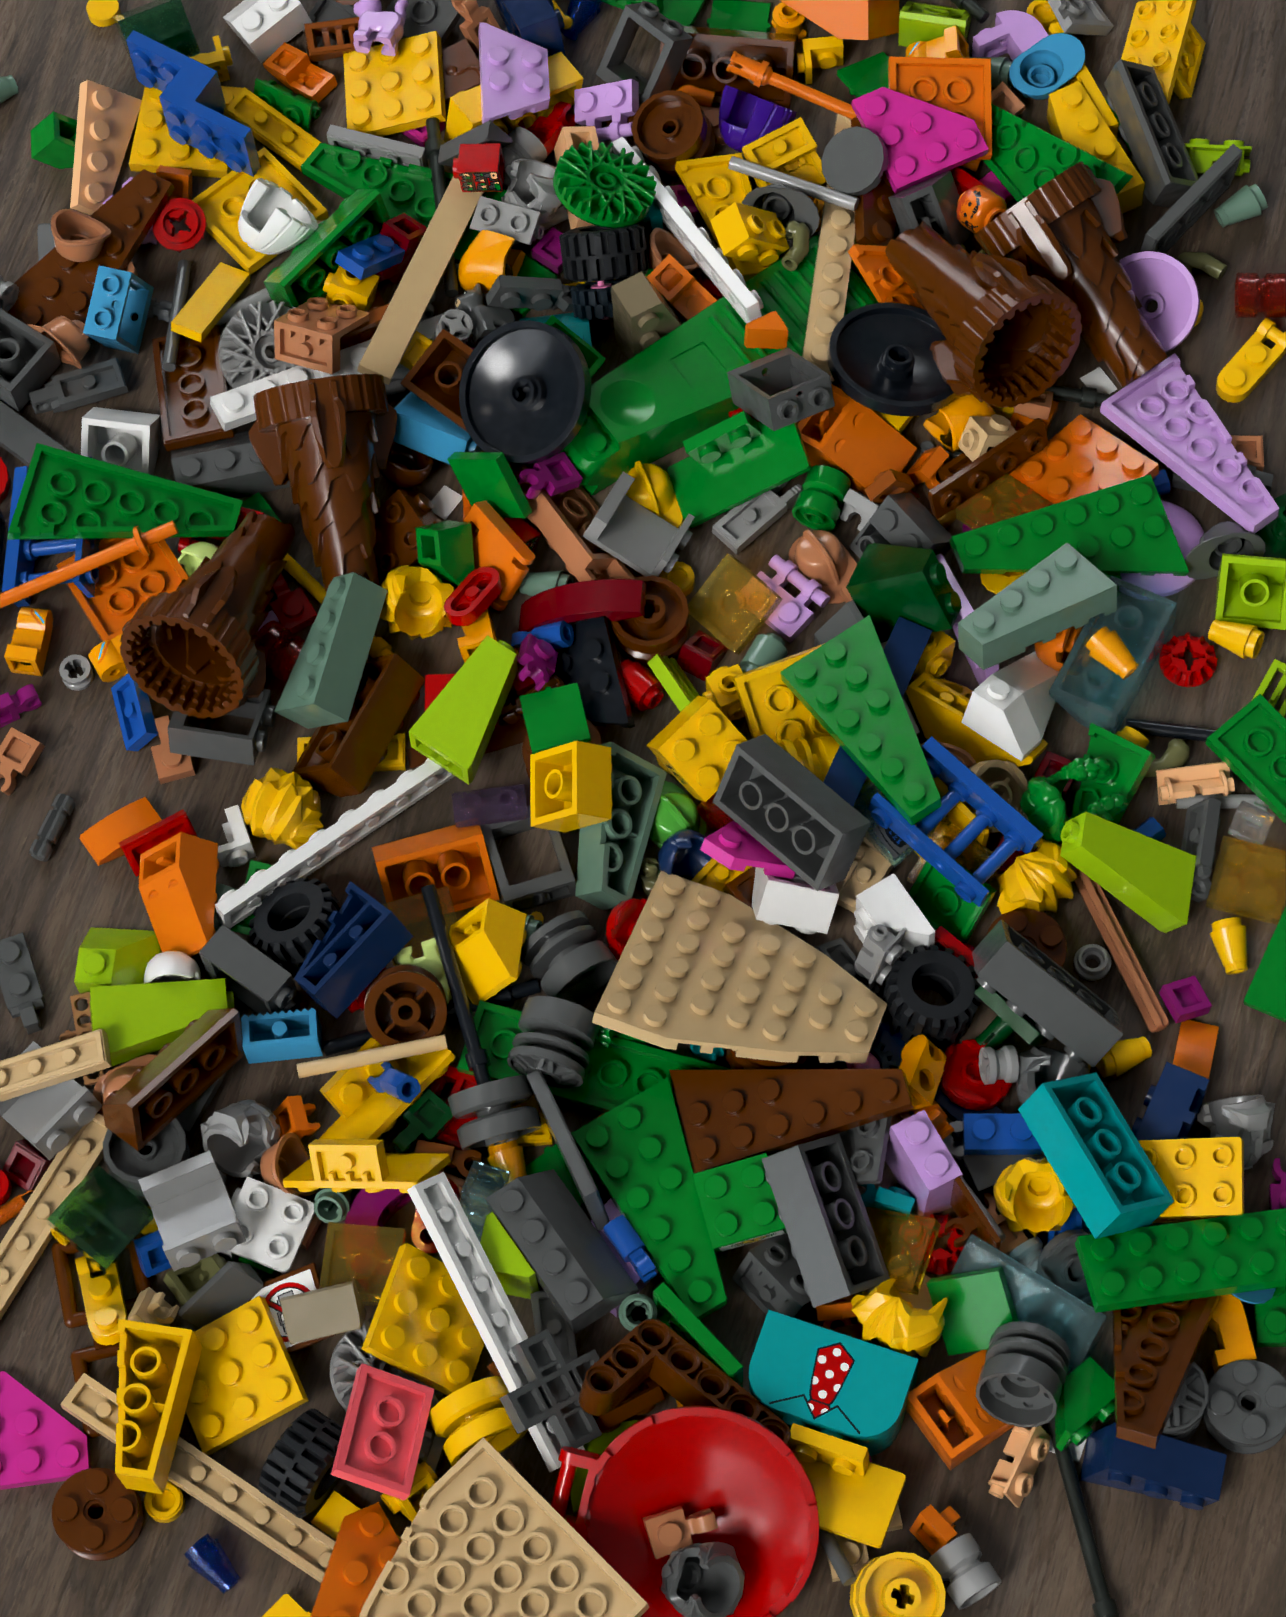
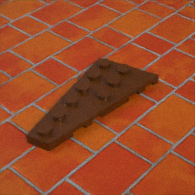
M143 169L90 216L102 222L111 230V235L105 240L100 254L93 260L73 262L62 257L57 252L56 247H54L15 282L19 287V295L16 303L7 313L26 325L33 324L42 327L61 315L71 321L79 320L85 324L98 266L125 271L174 192L175 187L173 184Z
M902 1069L669 1070L693 1173L764 1153L771 1155L800 1144L914 1109L906 1074Z
M1221 1296L1112 1310L1117 1438L1156 1449Z

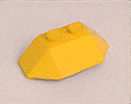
M923 672L906 690L925 738L929 739L932 736L938 742L960 747L967 751L976 763L987 760H1001L1014 763L1017 767L1029 765L1048 745L1042 739L1040 745L1023 761H1020L962 724L961 721L973 692L963 685L946 679H937L932 674Z

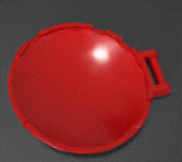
M683 1406L663 1410L637 1421L619 1434L602 1454L568 1446L561 1447L558 1460L562 1463L551 1506L648 1603L650 1608L640 1617H683L661 1591L662 1568L669 1560L670 1555L658 1559L654 1557L642 1519L677 1506L682 1507L685 1516L707 1508L714 1512L718 1528L705 1533L692 1534L693 1544L723 1542L735 1548L741 1569L745 1571L744 1589L734 1614L726 1617H776L791 1601L793 1602L804 1587L815 1561L819 1541V1513L815 1493L803 1465L794 1452L780 1437L758 1421L728 1409L713 1406ZM580 1467L588 1469L578 1514L577 1517L566 1515V1510L576 1469Z

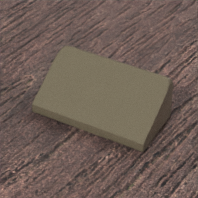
M354 1281L283 1297L280 1300L290 1344L302 1343L360 1329L367 1314Z

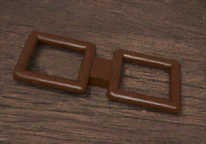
M130 1224L80 1236L69 1242L66 1246L59 1242L52 1245L53 1263L66 1327L72 1329L88 1325L85 1310L78 1311L68 1259L70 1254L127 1241L137 1296L148 1287L152 1289L150 1277L146 1278L141 1270L134 1245V1240L142 1237L138 1225ZM137 1297L125 1300L127 1315H129ZM93 1339V1346L74 1350L71 1353L70 1359L75 1384L83 1373L89 1376L87 1363L117 1356L120 1342L106 1346L97 1343ZM82 1422L83 1432L88 1438L102 1436Z

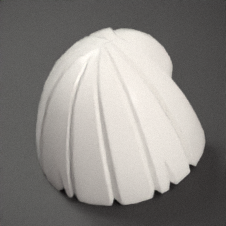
M257 178L243 203L238 221V230L242 240L251 249L267 255L284 253L307 240L317 230V220H315L314 215L308 211V208L297 198L292 199L293 195L282 187L279 188L272 181L269 182L267 179Z

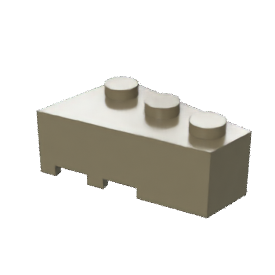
M642 271L611 286L615 341L627 360L683 324L675 310L669 306L665 298L659 294L655 286Z

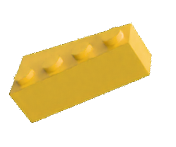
M562 52L548 57L550 90L548 109L535 112L534 114L529 112L524 114L523 117L510 120L508 116L502 117L512 131L515 127H520L518 123L521 120L526 129H528L539 116L547 118L553 111L554 106L560 101L570 103L571 106L574 105V90L582 88L584 78ZM480 85L466 91H460L450 97L444 136L445 143L482 124ZM500 118L493 121L506 134L512 132L508 131V127Z
M1077 81L1050 93L1048 97L1047 120L1051 133L1132 175L1131 180L1117 194L1120 208L1123 214L1141 206L1145 182L1080 82Z
M118 1319L120 1343L119 1350H117L119 1388H117L116 1396L118 1423H116L115 1474L126 1489L164 1495L203 1346L194 1331L190 1329Z

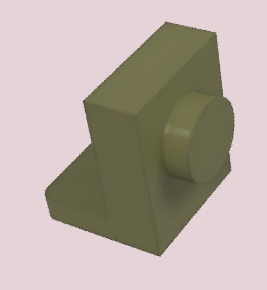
M214 1254L200 1260L191 1267L168 1271L163 1281L182 1307L227 1262L222 1255Z

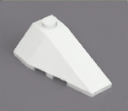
M1034 651L991 674L972 692L961 723L1018 760L1023 761L1042 741L1065 674L1044 664Z

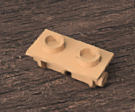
M1223 761L1156 770L1159 805L1174 804L1176 799L1195 797V794H1202L1203 796L1222 794L1225 797L1235 791L1234 779L1230 777V768Z
M1041 1426L1013 1427L1003 1452L1005 1455L1014 1457V1460L1011 1463L999 1459L988 1482L991 1486L989 1489L991 1495L1003 1499L1005 1495L1017 1508H1020L1024 1497L1028 1496L1034 1483L1033 1477L1039 1463L1046 1458L1049 1452L1051 1437Z

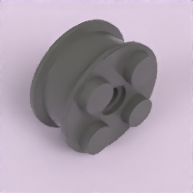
M1238 1360L1220 1368L1208 1384V1403L1203 1414V1420L1209 1434L1222 1447L1240 1454L1261 1453L1277 1444L1286 1431V1380L1270 1365L1256 1360ZM1248 1405L1253 1410H1245L1242 1406Z

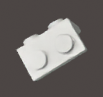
M247 1176L242 1189L237 1187L231 1199L246 1241L236 1245L227 1252H219L218 1254L231 1262L238 1255L281 1273H286L291 1269L315 1214L314 1203L294 1194L285 1193L281 1189Z

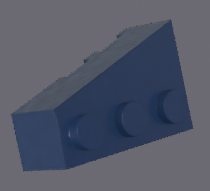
M494 0L510 34H514L547 49L548 57L562 52L566 57L560 29L565 28L559 9L554 10L552 0Z
M1115 1422L1091 1433L1087 1438L1079 1480L1145 1494L1152 1498L1178 1501L1185 1508L1202 1510L1204 1506L1219 1501L1227 1455L1161 1435L1156 1449L1117 1438Z

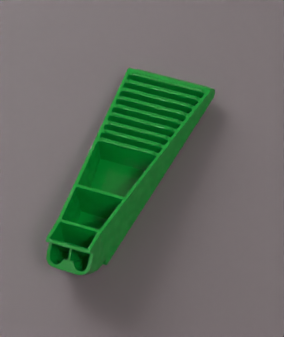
M819 235L809 239V253L796 270L789 271L785 269L781 258L746 281L747 289L749 291L754 289L763 302L762 316L772 311L778 313L788 328L787 348L800 356L803 354ZM851 268L844 316L860 307L878 303L873 293ZM722 297L591 385V399L585 421L571 443L559 453L565 452L583 478L580 484L584 485L591 495H595L616 482L623 471L628 473L635 466L636 461L640 460L642 464H650L684 447L682 441L730 418L728 412L737 410L739 407L733 404L727 372L783 349L746 348L744 345L746 323L727 299ZM767 368L762 370V375L767 372Z

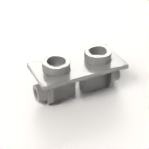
M483 196L479 198L470 225V229L493 231L512 237L516 242L531 245L535 239H541L544 234V227L539 224L541 212Z
M881 924L872 926L868 930L863 947L854 963L856 973L868 981V989L871 990L877 983L881 986L886 983L892 965L904 950V947L900 945L906 932L904 928L897 936Z

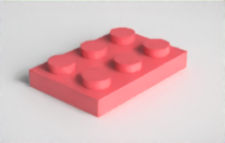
M362 1363L356 1372L331 1475L405 1501L411 1492L435 1389Z

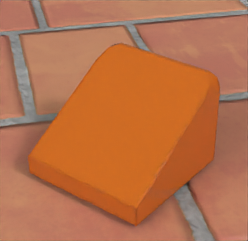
M776 311L746 323L744 336L746 348H787L788 328Z

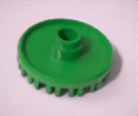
M591 140L588 141L587 145L581 142L577 150L571 145L569 150H565L563 157L560 156L553 175L555 193L567 210L581 220L607 228L630 226L640 222L647 216L656 195L654 190L657 184L654 181V175L647 177L649 165H643V160L634 165L632 163L634 152L626 153L625 148H622L619 155L613 154V143L606 147L605 143L601 142L597 150H593Z

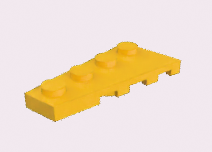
M742 153L677 161L675 165L676 172L719 248L721 247L710 220L734 202L742 204L747 193L752 191L748 175L728 169L731 157L735 156L743 159ZM727 257L731 269L737 268L745 281H748L770 266H761Z

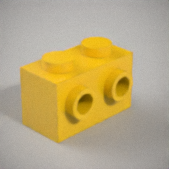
M734 202L710 220L724 256L767 266L776 262L779 259V255L789 249L785 238L786 230L774 212Z

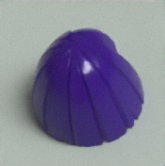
M725 85L719 110L720 134L729 147L743 153V146L794 121L797 112Z

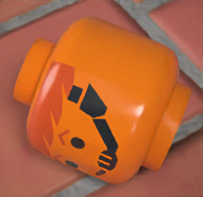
M982 185L974 186L959 197L956 209L957 219L961 225L976 234L1005 212L1007 204L1001 196Z

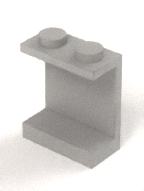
M623 471L582 537L644 576L653 575L658 577L662 570L669 573L679 558V555L674 553L676 548L682 551L693 534L688 528L695 517L688 514L679 528L671 525L625 495L635 478Z
M33 1041L21 1054L41 1047ZM72 1079L0 1102V1116L50 1161L67 1146L69 1140L84 1125L92 1121L95 1114L102 1108V1104L85 1086L82 1087Z
M210 1150L138 1180L164 1244L162 1245L163 1251L174 1271L183 1267H191L202 1259L219 1252H227L236 1245L246 1241L220 1170Z

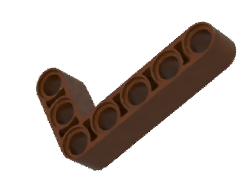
M655 1319L644 1320L595 1362L586 1372L579 1394L581 1408L590 1415L601 1416L610 1412L645 1379L650 1377L683 1406H713L728 1409L758 1421L773 1431L787 1445L790 1441L791 1432L783 1420L665 1323Z

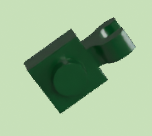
M429 1088L402 1115L403 1120L409 1125L393 1140V1144H395L394 1149L398 1153H411L416 1147L417 1139L420 1140L423 1137L427 1141L433 1142L455 1119L452 1116L450 1107Z

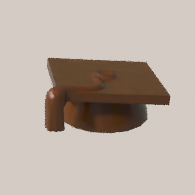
M467 39L442 50L445 104H449L450 97L456 93L480 85V62Z

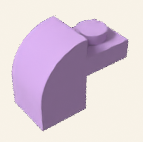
M1017 10L996 13L995 27L985 28L973 36L972 57H999L1008 53L1011 59L1014 60L1049 35L1041 23L1026 12Z

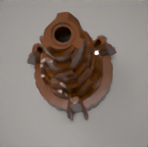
M1082 161L1030 193L974 235L987 255H997L1022 262L1026 266L1028 276L1038 275L1041 278L1048 279L1075 302L1077 310L1081 314L1082 332L1080 336L1099 363L1104 360L1121 387L1133 382L1167 358L1159 339L1138 310L1143 306L1132 291V283L1128 273L1116 257L1119 252L1114 242L1120 243L1128 236L1124 228V218L1115 188L1111 181L1096 178L1088 165H1084Z
M924 221L915 229L902 232L895 240L890 239L885 252L891 265L915 292L912 294L913 297L927 310L947 339L934 341L931 343L930 350L943 380L950 385L956 395L962 397L973 394L980 402L984 401L989 405H995L999 408L1005 406L1009 408L1015 407L1043 394L1068 368L1081 339V314L1077 310L1075 302L1051 281L1038 275L1028 276L1026 266L1012 258L977 253L974 250L969 254L959 244L952 246Z
M350 374L284 384L253 395L257 420L248 432L249 439L263 467L272 478L274 485H286L290 481L293 504H299L303 531L312 546L315 567H321L325 592H327V588L334 577L353 572L380 586L374 550L376 543L374 513H379L374 478L380 476L379 471L386 470L388 467L397 425L396 410L387 402L383 375Z
M255 511L249 512L237 530L222 542L211 559L205 556L196 571L187 580L183 579L176 591L172 593H159L157 596L149 597L146 602L142 603L133 618L122 628L120 654L128 674L137 682L138 687L143 692L149 694L153 700L165 705L166 708L172 711H178L189 717L196 716L197 718L204 719L207 717L217 718L224 716L228 712L244 705L248 698L259 697L264 689L266 680V648L255 646L260 637L256 636V633L269 614L264 610L274 596V593L270 590L287 563L283 559L287 555L296 535L291 523L285 524L272 516L257 514Z

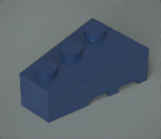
M351 881L345 889L348 896L339 912L333 910L328 919L331 926L322 941H315L294 978L317 1004L336 1019L413 937L392 911Z
M1166 1062L1157 1086L1151 1084L1143 1105L1147 1106V1110L1143 1119L1137 1117L1131 1129L1137 1140L1188 1139L1196 1122L1197 1114L1203 1105L1210 1079Z

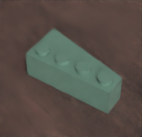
M1065 543L958 622L959 649L982 670L988 669L1026 652L1025 647L1040 641L1044 644L1055 639L1056 634L1072 626L1075 629L1089 624L1090 618L1102 613L1104 616L1116 612L1117 585L1069 543Z
M354 572L333 578L274 710L275 713L307 729L348 722L388 590Z
M613 742L600 744L611 747L612 820L580 828L575 896L601 910L613 909L620 902L632 899L667 774L661 768Z

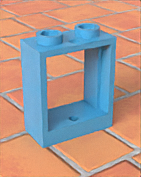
M99 265L83 333L105 347L139 354L154 287L132 272ZM133 314H138L136 321L132 320Z

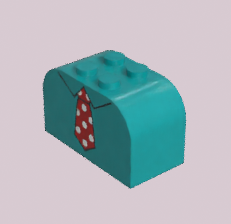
M768 1309L749 1364L750 1394L783 1420L789 1429L795 1423L867 1447L869 1455L872 1456L890 1447L900 1432L906 1414L907 1397L909 1392L914 1389L917 1381L919 1359Z

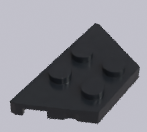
M606 616L577 621L573 626V644L570 647L555 650L558 652L555 672L551 677L554 675L560 677L564 685L578 683L585 717L594 726L611 724L621 725L624 728L635 727L610 619Z

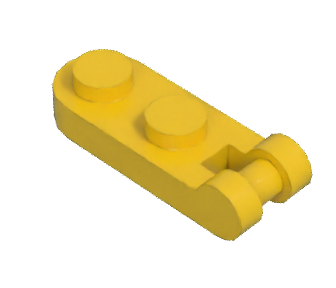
M1265 318L1256 332L1220 371L1216 382L1218 396L1230 403H1237L1246 399L1286 354V331L1282 332L1276 328L1274 321ZM1267 339L1276 344L1272 349L1263 344Z
M113 1248L103 1250L101 1255L87 1258L86 1255L75 1258L88 1327L94 1341L101 1345H114L120 1342L118 1319L126 1320L128 1315ZM105 1270V1275L92 1278V1273Z

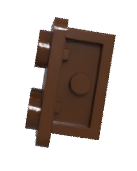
M398 489L379 508V513H374L376 521V543L374 550L378 575L382 581L386 579L387 574L391 570L404 565L413 567L418 562L415 527L443 522L432 511V502L422 493L417 494Z

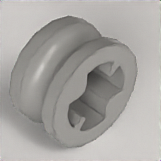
M77 654L70 655L60 664V676L67 688L79 691L87 688L92 683L94 673L86 657ZM76 667H81L83 675L77 674V678H72L70 670L76 671Z

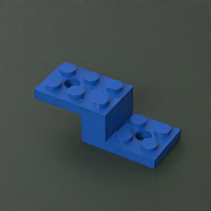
M133 30L126 39L136 78L145 87H154L162 91L159 98L171 138L179 144H188L198 149L207 158H216L226 163L235 172H244L254 177L261 166L252 129L224 115L226 104L218 72Z

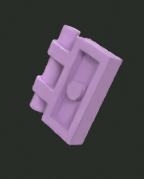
M627 79L574 90L575 123L581 126H595L599 144L602 141H615L622 136L625 140L627 137L633 136V122L627 123V117L634 116L639 109V82ZM612 120L608 127L602 128L603 121Z
M776 554L771 558L768 565L777 574L771 579L760 571L737 595V599L749 611L791 643L814 620V613L807 608L809 604L814 601L823 608L830 601L831 597L822 590V585L815 579L809 580L798 571V566L791 560L785 561ZM789 582L801 591L796 598L783 589Z

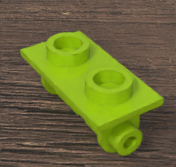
M1195 138L1190 139L1189 143H1184L1196 174H1204L1212 166V162H1216L1232 144L1242 150V156L1235 176H1242L1243 173L1250 172V159H1244V156H1249L1252 146H1244V141L1225 140L1223 145L1210 144L1208 139Z

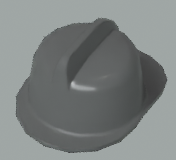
M771 184L766 187L755 188L747 193L742 201V204L776 213L778 220L785 229L790 221L804 222L810 230V237L819 227L820 216L818 208L812 199L803 192L791 189L786 185Z
M1235 521L1220 522L1204 533L1200 538L1199 544L1186 556L1185 562L1189 570L1187 575L1189 578L1196 580L1218 576L1222 553L1263 557L1265 542L1259 535L1248 532Z

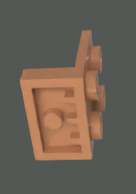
M323 297L309 298L307 302L288 310V313L274 320L275 359L334 374L340 370V337L369 321V312L358 310L356 306L350 304H333Z

